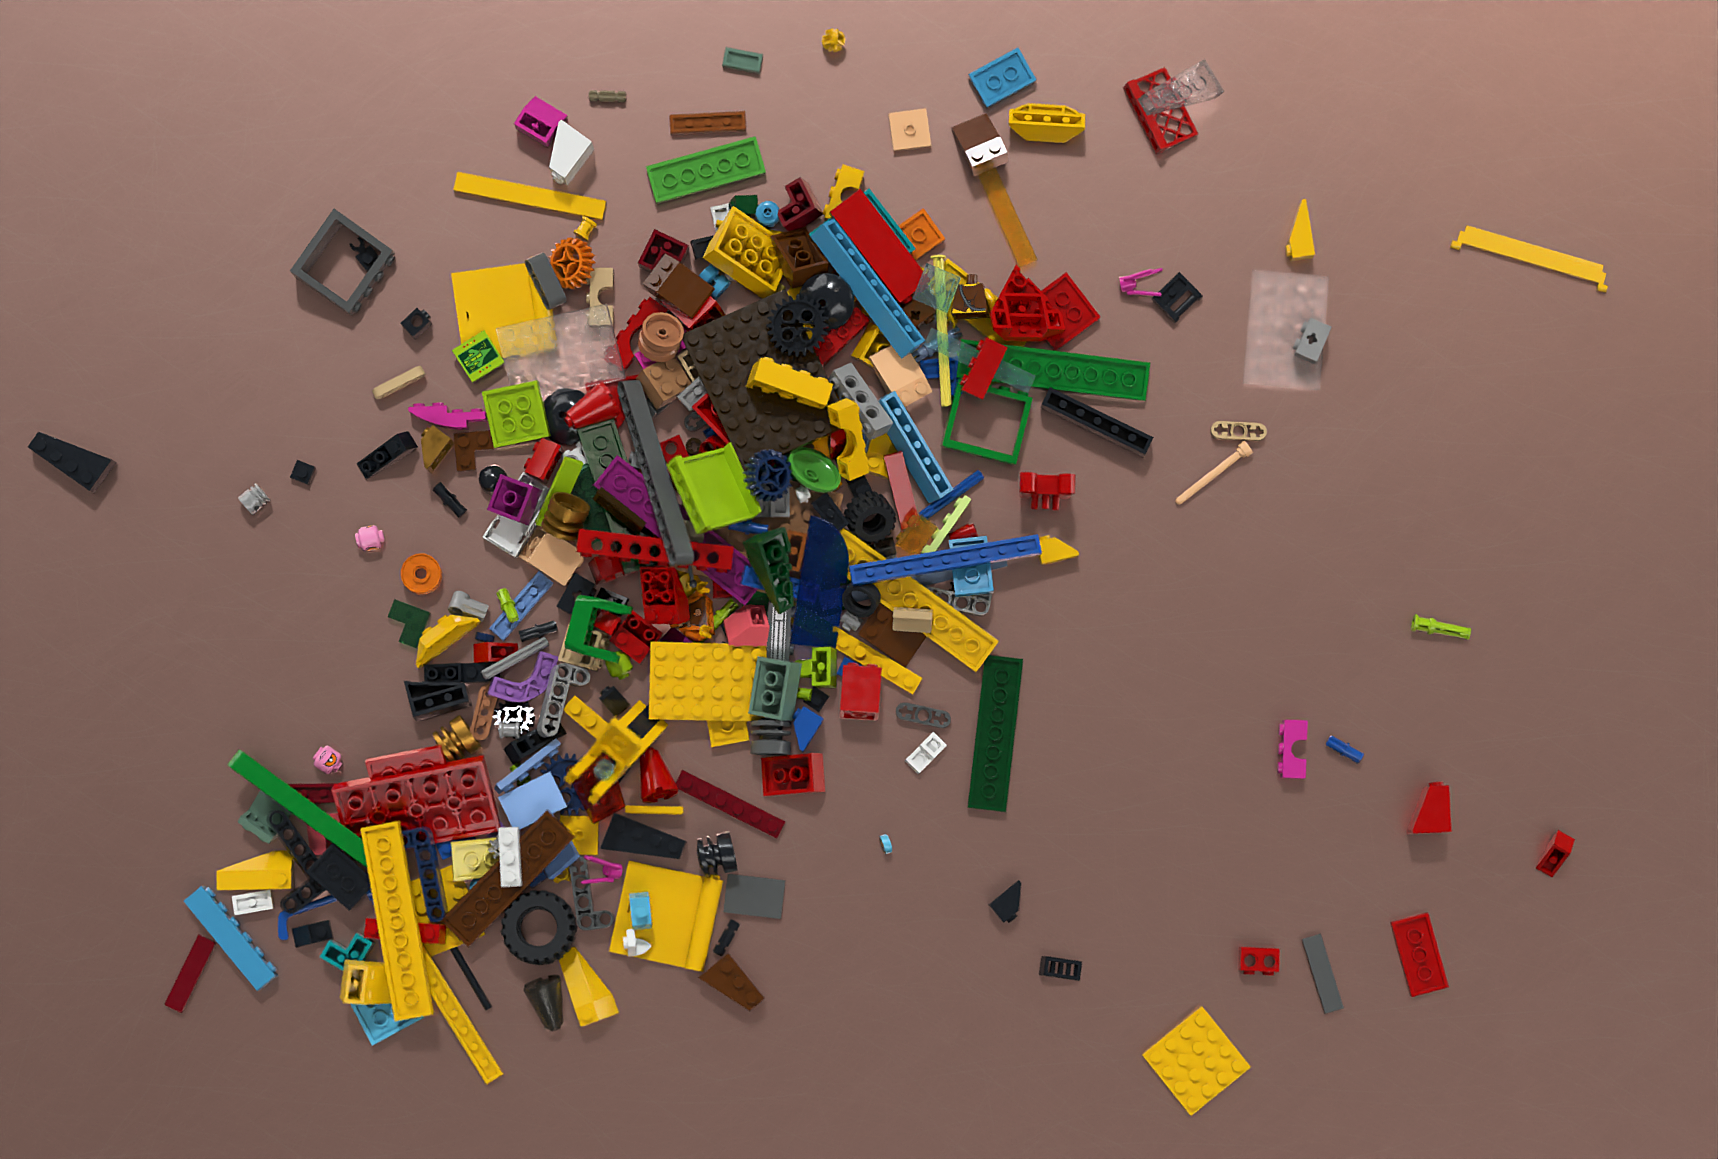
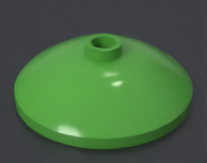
M800 447L790 453L788 462L792 464L789 466V469L792 470V475L800 484L820 493H828L837 489L841 482V476L836 465L828 457L814 449Z

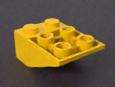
M345 960L340 999L343 1003H391L385 964Z

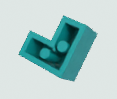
M361 933L354 935L347 948L334 940H329L320 958L343 971L345 960L365 961L376 942L365 938Z

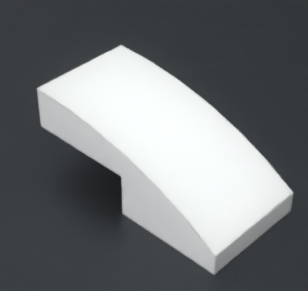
M932 732L905 762L919 774L947 745Z

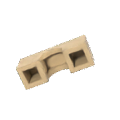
M593 268L595 271L590 272L592 278H586V284L590 285V292H586V303L590 304V311H586V322H590L591 328L614 327L613 305L607 306L599 302V296L603 291L614 290L613 268Z

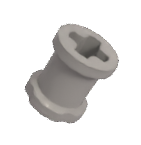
M500 721V739H503V737H516V739H519L520 721H516V723Z

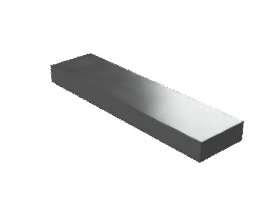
M1321 934L1302 939L1324 1014L1343 1009L1342 1000Z

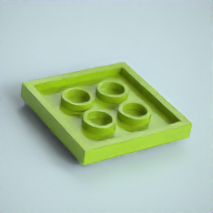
M538 380L482 392L494 448L551 436Z

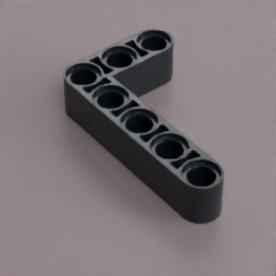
M272 810L266 817L268 825L308 878V880L281 899L280 907L284 912L296 913L326 890L320 887L306 873V863L310 860L315 862L318 858L286 814L280 810ZM276 813L281 816V821L278 824H274L272 821V816ZM286 829L292 831V837L289 840H286L283 836ZM300 844L303 846L304 851L298 856L295 853V847ZM306 887L310 889V896L308 898L302 897L301 893ZM289 899L295 902V906L291 910L286 908V902Z

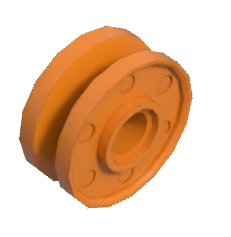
M424 553L414 554L403 563L401 579L405 587L412 593L427 595L439 587L442 580V570L439 563L432 556ZM421 569L426 570V576L423 579L417 578V572Z

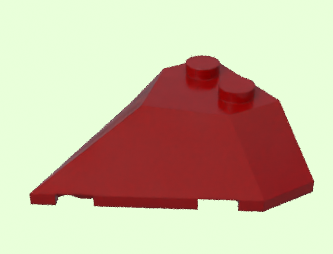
M1015 265L990 312L993 330L1004 341H1042L1064 332L1066 329L1062 313L1050 305L1049 299L1029 278L1026 279L1020 272L1021 269Z

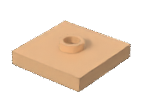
M926 108L889 113L893 151L931 147Z

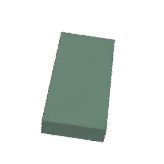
M726 47L722 67L759 74L763 54Z

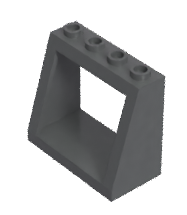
M333 209L290 272L295 278L352 316L353 313H357L360 310L364 297L367 298L371 294L374 283L381 280L385 267H389L393 263L395 253L339 211ZM342 224L381 251V254L347 302L308 275V272Z

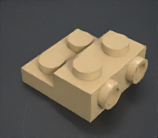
M568 624L558 661L598 672V668H601L604 664L603 659L580 654L565 648ZM593 630L589 646L606 650L610 642L608 635Z

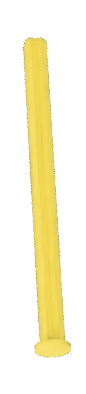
M933 255L931 259L933 260L941 406L949 407L952 401L944 259L946 256Z

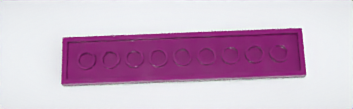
M617 455L594 483V486L598 489L603 487L646 522L645 527L659 538H662L643 475ZM678 503L683 520L691 521L686 509ZM713 530L707 531L704 534L703 543L731 546ZM735 548L732 569H727V573L715 572L716 568L708 567V571L701 570L743 605H746L758 590L757 588L740 584L744 566H752L748 558ZM693 550V562L699 559V553ZM712 552L708 555L707 559L709 563L715 564L718 562L719 556L717 553Z

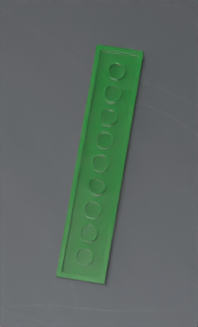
M961 339L956 377L962 378L964 374L968 375L970 370L968 364L972 357L976 358L978 350L976 348L979 341ZM1002 344L1008 348L992 379V382L1048 389L1051 387L1056 390L1146 401L1151 363Z

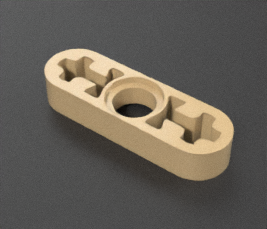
M417 366L377 386L372 392L376 400L423 378L426 374L422 366Z
M1217 421L1212 425L1210 432L1215 439L1261 441L1266 436L1267 430L1261 423ZM1218 425H1221V429H1228V425H1231L1229 430L1230 436H1227L1228 432H1222L1221 435H1218V432L1214 431V429ZM1241 426L1244 434L1236 436L1233 433L1234 427ZM1247 426H1250L1249 431H1254L1256 427H1259V431H1262L1263 434L1256 437L1255 433H1249V437H1246L1248 432Z

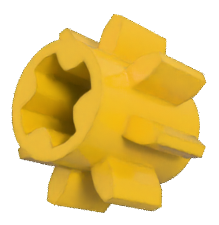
M831 28L826 30V35H823L822 38L823 47L829 50V52L834 51V53L842 50L841 46L845 45L844 34L838 29L834 30Z

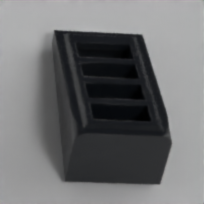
M1041 956L1039 975L1080 981L1082 961ZM1056 962H1059L1057 973H1055ZM1064 963H1066L1065 975L1063 974ZM1071 964H1074L1073 976L1070 975Z

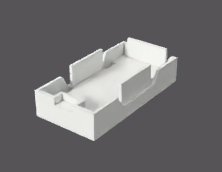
M524 472L518 481L542 490L529 526L498 514L483 535L485 540L515 558L518 557L536 528V518L550 488ZM497 520H500L498 526L495 529L494 525L496 524ZM523 535H525L526 538L520 544V540L522 539Z

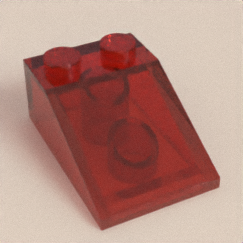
M603 752L572 782L593 824L625 808L618 780L595 804L588 800L593 794L591 791L614 768L612 758ZM575 765L569 767L568 770L570 771Z

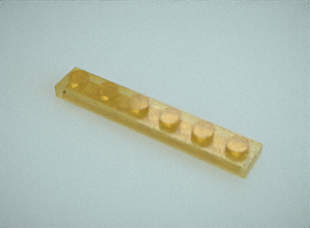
M996 167L978 174L1019 268L1037 261V257Z

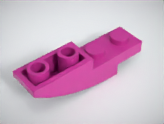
M440 402L432 403V406L416 403L413 404V407H408V411L415 417L429 424L447 429L469 430L468 422H487L486 412L479 408L471 409V412L454 409L452 413H449L447 405Z

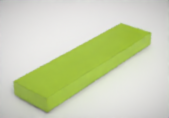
M564 457L536 518V525L541 526L544 515L549 510L548 505L553 493H571L584 465L582 461Z

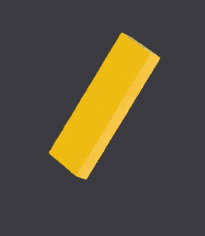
M625 805V812L627 814L683 815L684 807Z

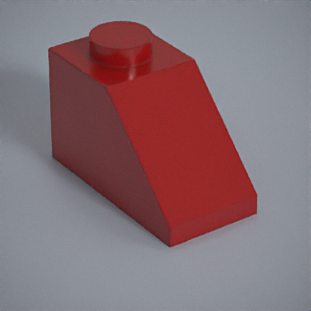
M601 609L600 612L597 611L594 627L612 637L623 621L612 613Z
M518 643L473 644L474 663L498 662L517 652Z
M1558 830L1549 841L1536 865V869L1553 878L1571 854L1575 839Z

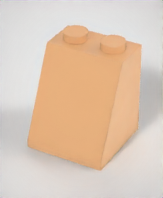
M539 525L518 555L520 559L563 586L566 583H570L574 576V571L584 562V558L580 556L581 553L576 552V547L563 539L550 535Z

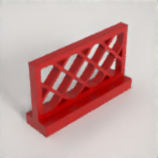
M1166 67L1136 80L1128 81L1124 85L1123 89L1156 155L1165 149L1198 135ZM1161 73L1166 80L1164 85L1154 82L1156 76ZM1141 82L1150 84L1148 93L1142 91L1138 84ZM1153 86L1163 89L1160 97L1150 94ZM1165 90L1173 94V102L1163 99ZM1149 98L1159 101L1156 109L1148 106L1147 101ZM1161 102L1171 106L1169 114L1159 111ZM1173 107L1181 110V119L1171 116ZM1157 114L1167 118L1164 126L1157 124L1155 120ZM1169 119L1179 122L1177 131L1167 128ZM1181 125L1189 126L1192 133L1188 135L1180 133ZM1165 131L1175 134L1172 142H1166L1164 138Z

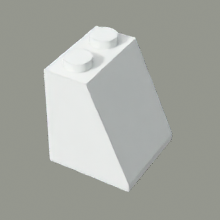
M562 120L558 123L549 168L553 180L560 185L564 183L568 186L594 151L592 141Z

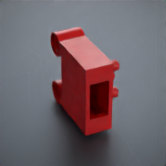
M1020 472V498H1031V509L1033 510L1038 509L1039 498H1042V509H1049V502L1052 499V510H1059L1060 499H1070L1071 495L1075 494V474L1037 475L1034 472Z

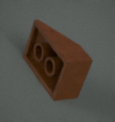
M987 113L952 127V131L973 176L1009 162L1008 152Z
M806 227L771 235L770 239L783 274L792 289L803 286L812 276L828 273V261L816 243L810 238Z
M667 254L661 258L642 283L650 294L693 319L715 290L712 285Z
M879 603L874 613L871 614L858 633L859 637L905 668L927 637L922 632L893 630V611L882 603Z

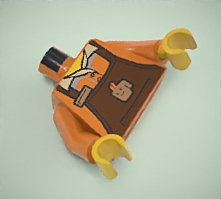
M698 581L696 590L687 598L690 620L681 624H669L671 628L679 627V630L687 638L696 642L715 635L713 601L705 595V593L710 592L709 588H705L708 584L705 581Z

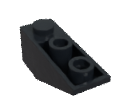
M409 431L398 433L356 464L367 480L401 460L418 448Z

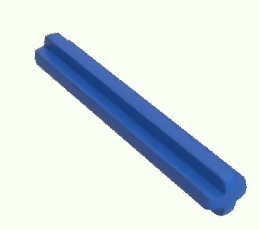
M979 470L956 485L953 488L954 490L920 511V518L923 521L929 519L983 480V474Z

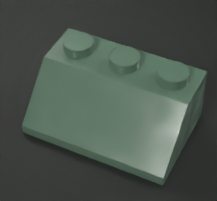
M758 656L748 714L793 721L792 717L795 710L802 663Z

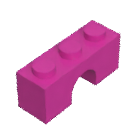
M1282 720V724H1279V735H1282V743L1278 744V754L1281 755V762H1278L1277 773L1280 774V778L1306 779V759L1296 758L1292 754L1291 748L1295 741L1307 740V720Z

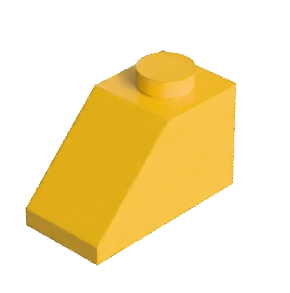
M1050 535L1039 537L1042 554L1038 556L1041 565L1079 556L1077 550L1056 537L1050 538Z

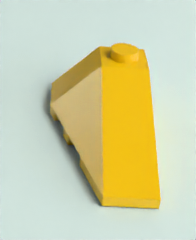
M887 433L871 440L866 457L869 462V474L889 480L883 455L898 451Z
M274 850L217 871V890L295 889L294 859L287 850Z
M575 946L571 947L569 952H566L563 958L559 960L580 1026L582 1027L619 1013L613 994L604 985Z

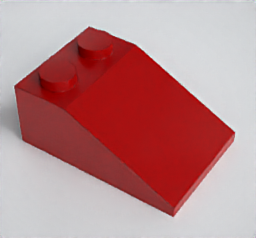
M823 753L761 758L763 796L825 792Z

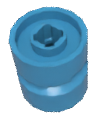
M712 264L707 266L699 275V277L715 288L710 295L714 300L719 298L731 284L724 275H719V270Z

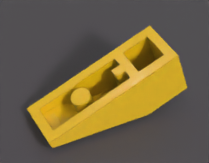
M1302 199L1299 204L1287 242L1288 245H1285L1286 256H1290V261L1310 259L1315 256L1306 199Z

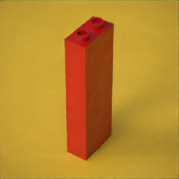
M861 189L830 211L829 215L831 218H835L899 305L901 303L906 305L913 299L912 295L917 291L922 293L929 287L927 285L930 281L928 276Z

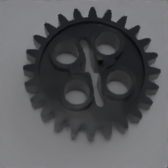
M797 294L796 300H793L790 295L788 302L782 298L783 305L775 304L778 309L777 311L770 310L774 316L768 317L772 323L766 325L772 329L767 334L774 336L770 340L771 343L777 341L775 348L778 349L782 346L781 353L784 354L788 350L789 357L792 356L793 352H795L797 358H799L800 352L807 357L808 350L814 354L813 348L820 349L818 343H825L822 336H828L824 329L829 328V325L824 324V322L829 319L828 317H822L826 311H819L821 304L818 303L814 306L815 300L811 299L808 302L806 295L803 300H801L799 294ZM792 312L794 315L793 319L785 321L783 318L784 314ZM811 312L813 314L812 319L804 321V313ZM797 322H800L801 325L814 324L815 327H799L797 331L795 327L782 328L781 325H797ZM786 331L793 332L791 340H784L783 335ZM811 331L812 338L807 341L803 340V333Z

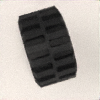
M867 491L865 494H858L857 498L853 497L851 499L852 502L847 504L848 509L844 510L845 518L849 522L847 527L850 532L866 542V544H871V542L876 544L879 540H885V536L891 534V530L895 528L894 523H896L895 511L882 494L874 491L872 494L870 491ZM876 514L873 519L864 522L869 515Z

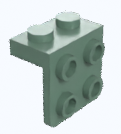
M260 790L249 810L241 815L237 822L245 830L251 831L261 841L269 844L277 836L266 821L267 814L272 810H280L289 818L292 813ZM278 813L272 816L273 823L278 824L281 821V816Z

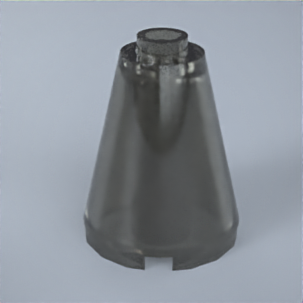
M549 975L548 979L542 980L541 977L526 983L523 987L524 993L545 1029L550 1031L560 1029L564 1023L560 975Z

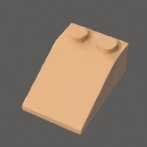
M892 345L869 356L886 395L895 391L904 407L932 392L924 373L912 354L901 359Z

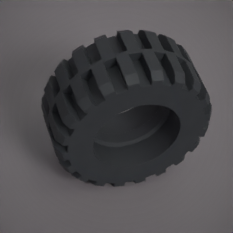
M543 890L522 893L504 911L505 915L501 920L503 942L509 949V952L523 962L534 965L554 963V961L563 958L566 952H569L570 946L575 941V932H577L575 915L565 900L553 893ZM541 909L548 911L553 915L557 923L555 937L551 942L543 946L529 944L521 933V924L524 917L533 910Z

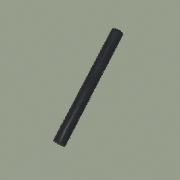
M458 947L451 948L450 951L485 1011L488 1010L492 1005Z

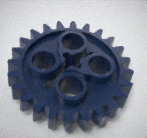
M566 753L564 759H562L558 754L557 761L550 758L551 765L545 763L544 766L547 770L540 769L539 772L542 775L551 772L553 777L559 779L560 784L558 788H561L565 784L566 768L574 767L583 757L581 756L576 760L575 754H573L572 758H569ZM587 767L581 774L583 777L572 783L571 789L566 787L560 791L561 794L567 793L570 796V801L566 803L568 807L560 810L561 816L564 811H567L568 816H570L573 810L578 815L579 808L585 811V804L588 806L592 805L588 799L593 794L591 791L594 789V786L599 784L598 781H594L598 774L591 773L595 767ZM584 783L586 791L579 792L576 789V785Z

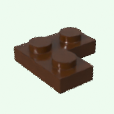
M490 430L453 433L457 472L477 470L475 451L494 450Z

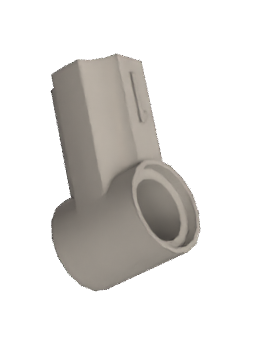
M455 591L448 606V611L452 615H466L478 618L483 622L489 605L470 599V596L465 592Z

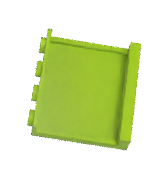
M731 442L723 448L682 458L681 455L676 456L666 464L697 534L751 520L762 512L756 497L750 494L751 490L746 489L748 482L743 480L747 477L743 473L744 470Z

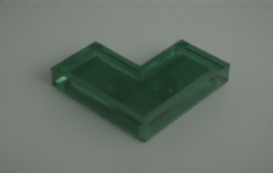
M394 599L388 618L405 624L398 642L417 649L419 638L425 630L431 613Z

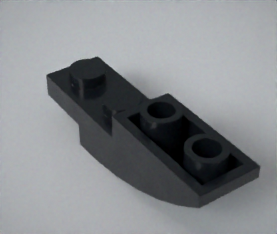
M496 662L424 665V681L432 683L491 682L492 677L485 679L482 675V670ZM503 671L495 676L503 679Z

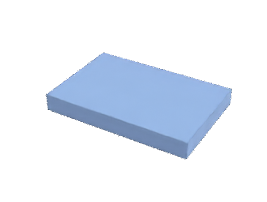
M551 772L498 797L511 826L519 827V830L535 823L546 810L553 814L568 807Z

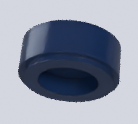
M480 632L475 634V640L494 642L495 636Z

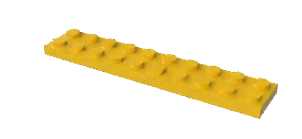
M844 527L821 557L824 562L850 581L849 566L887 560V558ZM913 577L873 583L881 595L880 602L891 611H893L894 607L933 610L931 633L923 634L975 672H977L999 642L998 639Z
M400 821L361 828L394 1020L399 1021L432 1015L434 1011Z

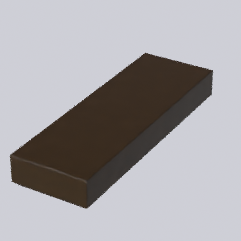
M603 487L593 497L595 502L638 535L646 525L643 519Z

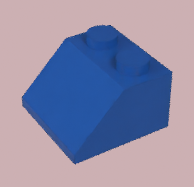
M803 706L802 710L798 708L792 717L795 720L793 723L799 749L802 753H804L824 721L822 717Z

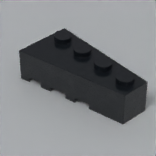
M39 431L28 445L29 449L92 493L96 492L117 463L112 459Z
M614 813L600 849L680 859L687 841Z

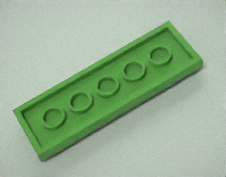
M756 136L646 166L656 204L766 174Z

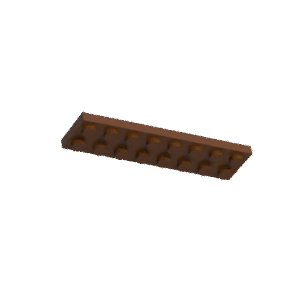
M546 810L520 837L522 885L501 887L499 859L441 921L467 947H470L576 836L549 810Z

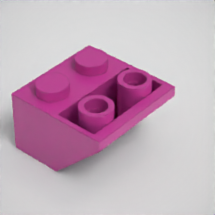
M535 96L522 109L514 122V126L517 130L548 148L556 136L559 121H565L568 115Z

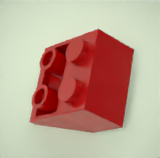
M632 610V614L626 617L609 641L641 665L650 654V641L658 642L663 633L652 624H645V619Z

